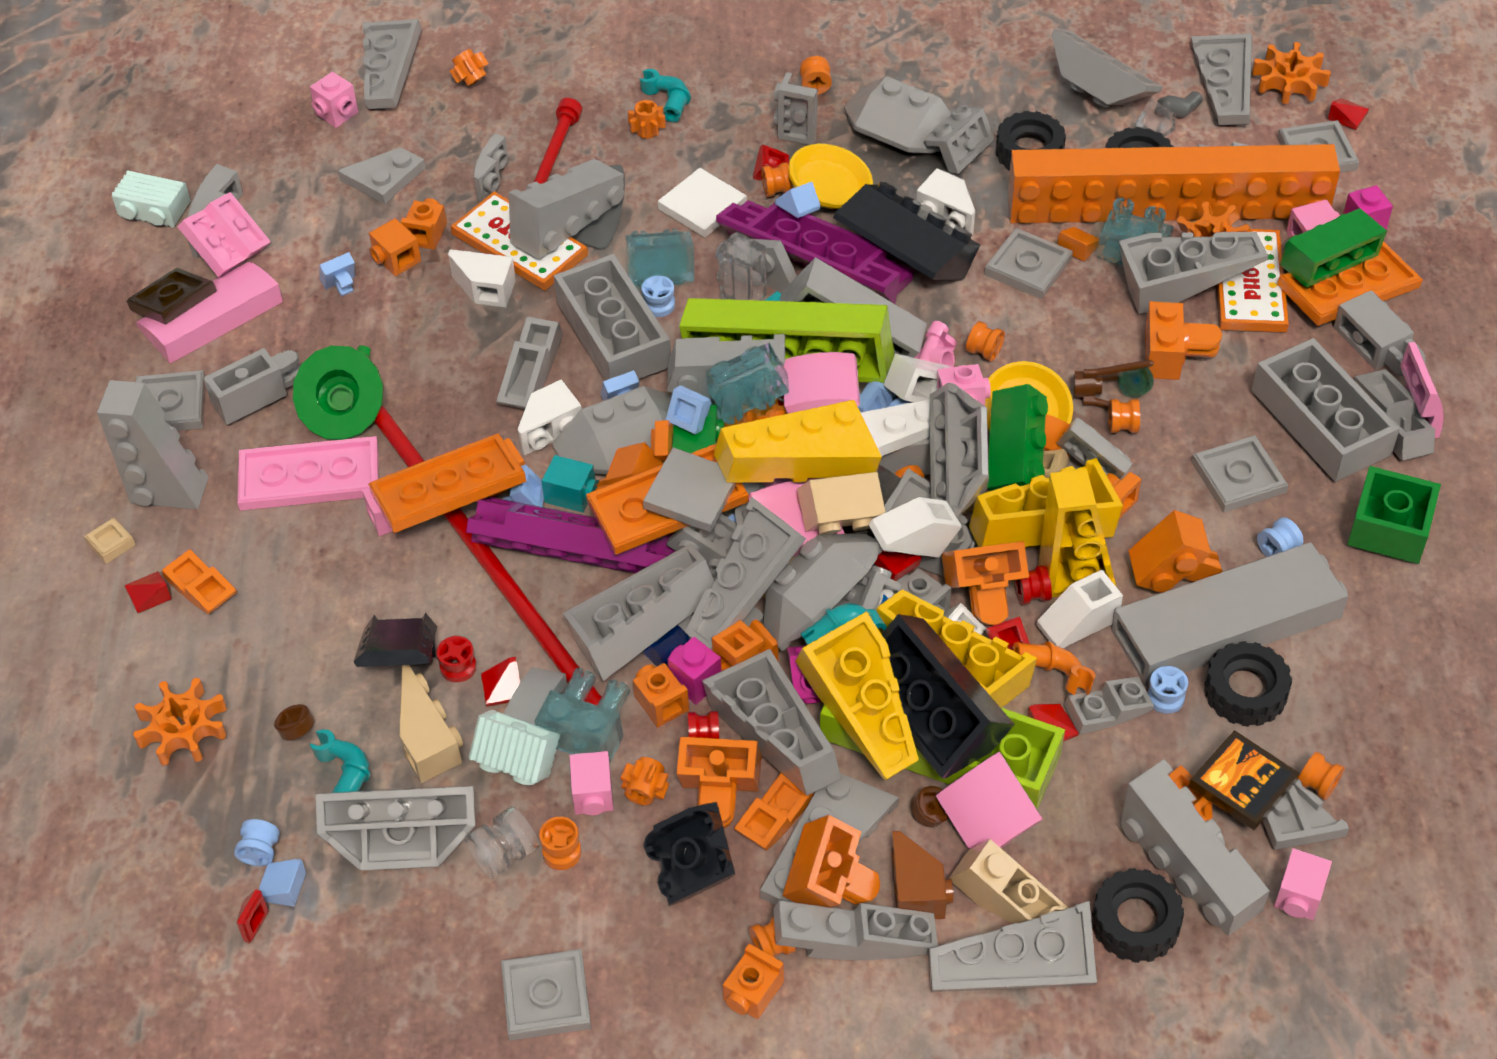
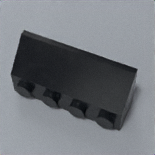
M879 182L878 185L865 184L835 212L833 217L835 220L933 280L965 279L981 246L971 239L972 234L960 227L952 228L946 224L947 219L931 211L927 213L921 209L922 204L906 196L902 198L896 194L897 189L885 182Z
M898 614L881 634L888 644L894 678H897L899 697L904 714L908 718L915 747L938 775L946 779L991 753L1015 724L925 619Z

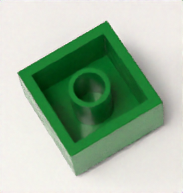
M1369 466L1347 545L1419 564L1429 536L1441 484Z

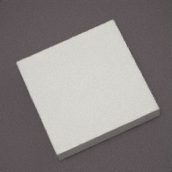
M699 168L658 200V209L705 238L720 226L716 222V215L733 202L743 205L747 202V195Z

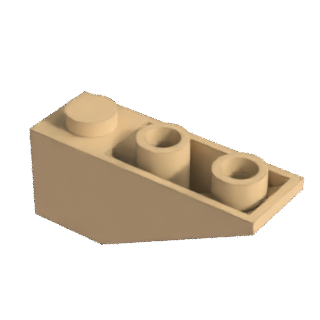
M402 665L399 736L407 761L420 782L423 783L461 764L459 748L464 745L456 727L451 726L448 728L444 720L447 717L439 700L431 701L427 693L430 690L421 672L415 674L410 665Z
M991 839L969 849L949 877V879H952V883L977 905L1011 924H1018L1047 913L1068 909L1062 901Z

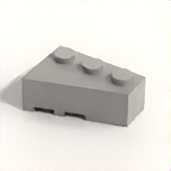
M774 334V339L752 340V335L741 336V341H720V337L676 339L668 362L667 392L673 393L674 388L681 385L713 401L739 406L742 403L756 406L763 403V401H770L785 363V334Z

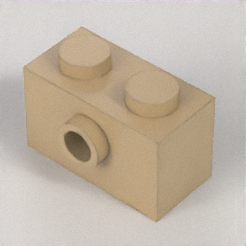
M877 472L809 480L797 489L805 531L819 530V535L837 533L841 531V527L851 525L854 531L869 529V523L873 518L886 513Z

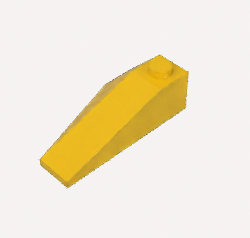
M864 612L803 647L795 662L820 700L886 781L913 765L919 759L908 718L904 714L898 692L900 689L897 678H894L888 644L868 613Z

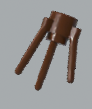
M1146 360L1098 369L1075 371L1074 398H1083V405H1096L1108 409L1109 401L1095 398V394H1102V382L1141 378L1142 372L1125 371L1151 367L1154 362Z

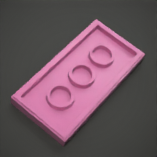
M377 436L239 450L237 501L239 510L364 498L362 489L368 488V483L379 479Z

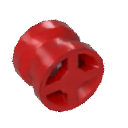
M1045 565L1036 566L1034 570L1028 571L1029 578L1014 580L1016 595L1021 605H1027L1035 599H1040L1043 602L1052 599L1051 579Z
M451 636L440 642L436 654L442 676L447 681L453 683L470 679L477 667L472 643L462 636Z
M710 711L707 715L688 712L689 737L720 739L718 711Z

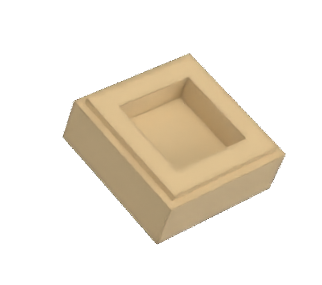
M115 518L110 519L84 536L86 543L105 564L136 545L133 537Z

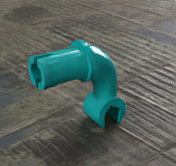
M655 69L643 70L644 79L639 78L641 91L647 95L656 94L660 90L667 91L668 100L663 108L665 119L669 122L679 121L685 105L691 100V94L684 82L677 77L659 75V72Z
M846 603L833 609H826V614L811 627L803 631L801 635L806 643L810 644L864 612L868 613L877 628H882L885 631L887 626L876 610H867L861 605Z
M322 729L316 731L320 743L324 744L321 746L309 744L316 759L321 762H329L339 758L344 762L341 766L342 775L332 793L359 791L363 783L367 782L371 777L366 753L354 743L336 739L330 730Z

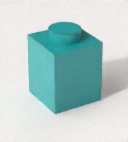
M554 455L541 480L544 502L584 513L588 505L586 494L595 491L597 488L598 480H595L594 465Z

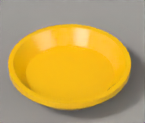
M812 144L802 147L794 153L788 166L789 178L794 187L812 182L820 202V207L828 209L841 208L865 184H873L872 174L864 161L854 153L835 145Z
M1019 361L1002 366L988 378L991 396L985 399V407H987V429L989 432L992 392L1024 384H1030L1047 396L1048 415H1052L1068 424L1071 423L1073 417L1071 393L1063 379L1050 368L1035 362Z

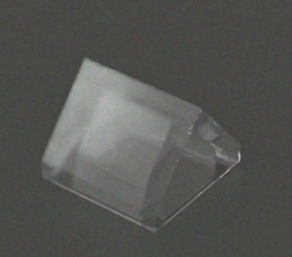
M1150 98L1134 125L1144 129H1153V131L1160 132L1166 137L1175 130V113Z

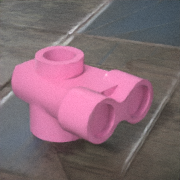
M933 321L926 333L927 339L923 348L920 349V353L914 358L954 367L955 357L953 351L957 341L948 335L949 328L947 325L940 321Z

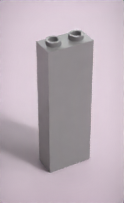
M1310 542L1116 608L1111 631L1146 687L1150 685L1152 673L1162 666L1176 667L1186 673L1209 665L1219 649L1226 648L1228 644H1238L1241 641H1247V643H1260L1263 646L1340 619L1343 616L1348 600V592L1345 585L1338 581L1329 569L1325 556L1319 554Z

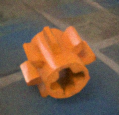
M470 48L451 60L455 66L450 70V73L457 84L465 81L467 86H471L487 75L484 68L489 63L482 52L474 54Z
M651 100L639 101L635 104V111H628L630 132H636L641 138H653L658 135L659 128H666L663 106L657 107V104Z
M649 757L637 759L635 765L626 763L620 777L623 781L621 788L625 789V796L630 801L639 805H650L655 797L663 800L669 786L667 782L669 775L664 773V766L659 761Z

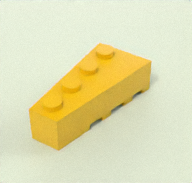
M855 400L721 428L714 451L715 458L727 483L773 482L774 478H789L793 482H807L808 478H832L872 473L877 471L882 458Z
M1098 459L1088 460L1084 467L1075 469L1073 466L1060 469V472L1064 470L1087 469L1104 538L1114 537L1123 504ZM1040 475L1031 478L1030 484L1021 487L1015 483L978 495L969 525L978 547L1024 541L1025 547L1041 545L1049 478Z
M1087 469L1064 470L1050 473L1038 565H1045L1047 567L1052 585V598L1060 597L1071 584L1100 570H1103L1116 586Z
M903 589L877 607L876 611L887 627L898 614L924 618L999 707L1003 708L1030 687L1037 657L1027 652L1022 656L1008 649L1009 643L997 637L990 640L975 632L974 625L964 620L961 622L953 621L943 616L944 610ZM878 628V630L882 634L884 630L882 628Z

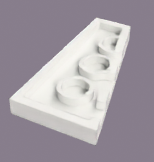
M930 399L861 412L881 456L930 437Z

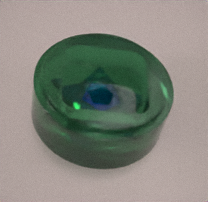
M1148 367L1120 372L1118 375V385L1121 391L1132 398L1144 396L1152 389L1154 384L1153 374Z

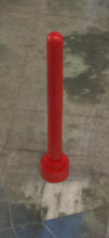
M563 98L556 109L558 123L534 182L542 184L548 181L569 126L577 123L581 116L582 105L573 98Z

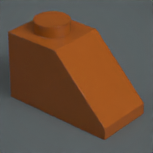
M892 831L891 857L896 908L934 913L935 920L945 919L946 904L953 903L952 879H945L943 863L901 831Z

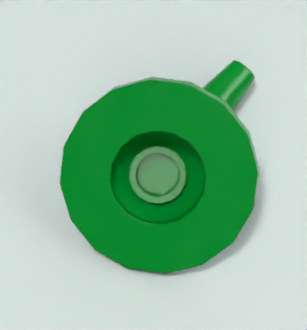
M331 345L315 351L301 364L293 382L292 400L299 419L311 432L325 439L343 440L362 434L375 422L383 405L384 385L377 366L369 358L371 352L369 347L359 345L357 349H354L351 346Z

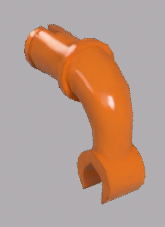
M1050 641L1039 645L1014 643V650L1012 651L1022 656L1027 652L1037 657L1036 667H1043L1045 671L1057 669L1068 676L1066 689L1071 694L1075 695L1077 687L1084 689L1087 695L1091 693L1096 677L1095 672L1088 667L1082 666L1079 659L1070 651L1055 646Z

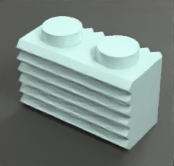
M126 171V175L118 183V187H115V192H112V199L117 214L120 217L130 220L134 218L137 220L141 219L143 222L147 221L157 226L164 224L167 227L169 225L171 228L176 225L191 202L185 182L133 171Z
M490 710L478 716L469 759L480 763L479 767L485 771L493 773L503 771L513 775V780L517 783L534 785L550 776L560 734L498 711Z

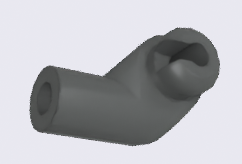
M1192 91L1185 98L1168 95L1160 98L1157 101L1156 107L1159 113L1180 119L1189 115L1202 103V96L1196 91Z

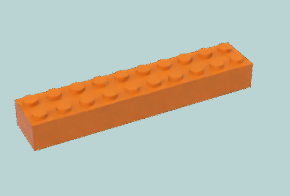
M1334 144L1012 150L1007 196L1010 223L1177 221L1179 216H1183L1186 220H1199L1204 213L1202 203L1207 201L1213 211L1212 216L1215 217L1225 214L1230 205H1235L1240 215L1239 219H1289L1291 209L1323 200H1327L1332 207L1340 175V167Z

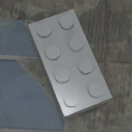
M614 253L554 275L557 304L605 381L633 370L637 378L641 379L668 368L671 356L670 339Z
M1314 338L1257 364L1252 391L1335 482L1392 455L1400 428Z

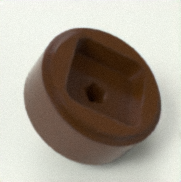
M296 704L284 709L277 716L274 727L282 739L295 740L305 735L312 728L314 717L307 706Z
M927 786L913 797L911 810L915 819L920 824L926 827H937L949 818L936 797L943 789L936 786Z

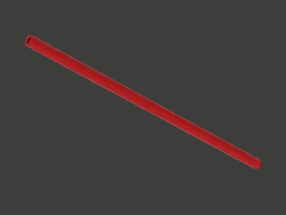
M382 405L375 424L407 467L424 462V459ZM461 508L443 514L560 673L566 674V681L592 716L598 717L605 713L608 709V704L491 548L486 544L471 542L473 533L466 532L468 518Z

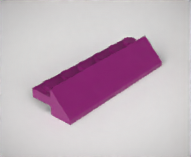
M749 200L743 205L733 202L716 215V222L729 235L746 239L781 240L791 262L806 268L816 257L893 304L896 303L897 295L913 280V269L887 259V251L865 237L810 214L797 218L777 206L775 202L768 208Z
M493 497L478 500L476 514L468 518L466 529L467 533H473L471 542L631 573H637L676 552L667 545L669 537L676 533L672 532L615 555L597 519L593 516Z

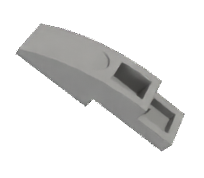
M778 901L773 908L776 945L807 949V956L812 958L835 960L896 959L929 954V949L938 946L934 913L860 903L854 911Z

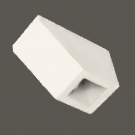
M936 168L917 190L916 200L922 204V210L927 213L930 211L938 213L947 219V225L952 228H963L973 235L975 209L965 181Z
M450 249L448 257L452 277L475 304L506 308L516 281L513 257Z
M895 354L884 386L905 401L918 402L930 399V394L937 390V369L950 368V366Z
M562 380L531 393L517 429L520 450L524 456L554 442L582 409L581 404Z
M923 497L913 499L875 517L869 523L883 550L938 558L962 527L947 501Z
M1100 570L1071 584L1037 620V626L1055 646L1065 648L1112 625L1115 609L1121 607L1123 595L1104 571Z

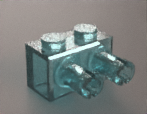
M1125 198L1116 199L1113 202V210L1111 209L1099 236L1097 258L1123 265L1119 249L1120 240L1148 233H1162V237H1172L1174 226L1164 223L1166 217L1164 209L1159 208L1158 215H1156V206H1150L1145 210V218L1132 215L1134 210L1133 201L1128 199L1125 207Z
M672 228V232L666 229L662 233L648 234L646 231L640 230V234L634 231L630 235H625L626 270L634 285L642 287L643 282L652 276L668 277L674 285L694 281V245L690 231L679 232V230Z
M768 342L759 347H750L742 355L728 361H720L707 370V390L721 410V419L727 424H734L735 417L739 422L743 418V413L754 408L765 410L767 409V402L769 407H772L775 404L776 398L789 393L788 373Z
M576 668L564 693L561 694L550 690L534 720L535 725L560 734L556 747L557 750L572 755L608 751L609 763H611L624 737L619 712L631 690L628 685L621 681L618 687L615 688L617 680L611 679L608 681L598 705L585 702L593 684L596 682V677L587 670L582 677L583 669Z

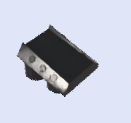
M426 612L422 618L378 620L373 615L363 631L353 662L356 667L415 665L432 662V658L437 656V625Z
M717 802L690 807L654 825L652 831L645 838L644 848L647 856L652 860L658 861L660 874L657 883L661 893L667 898L668 906L692 898L729 880L735 875Z

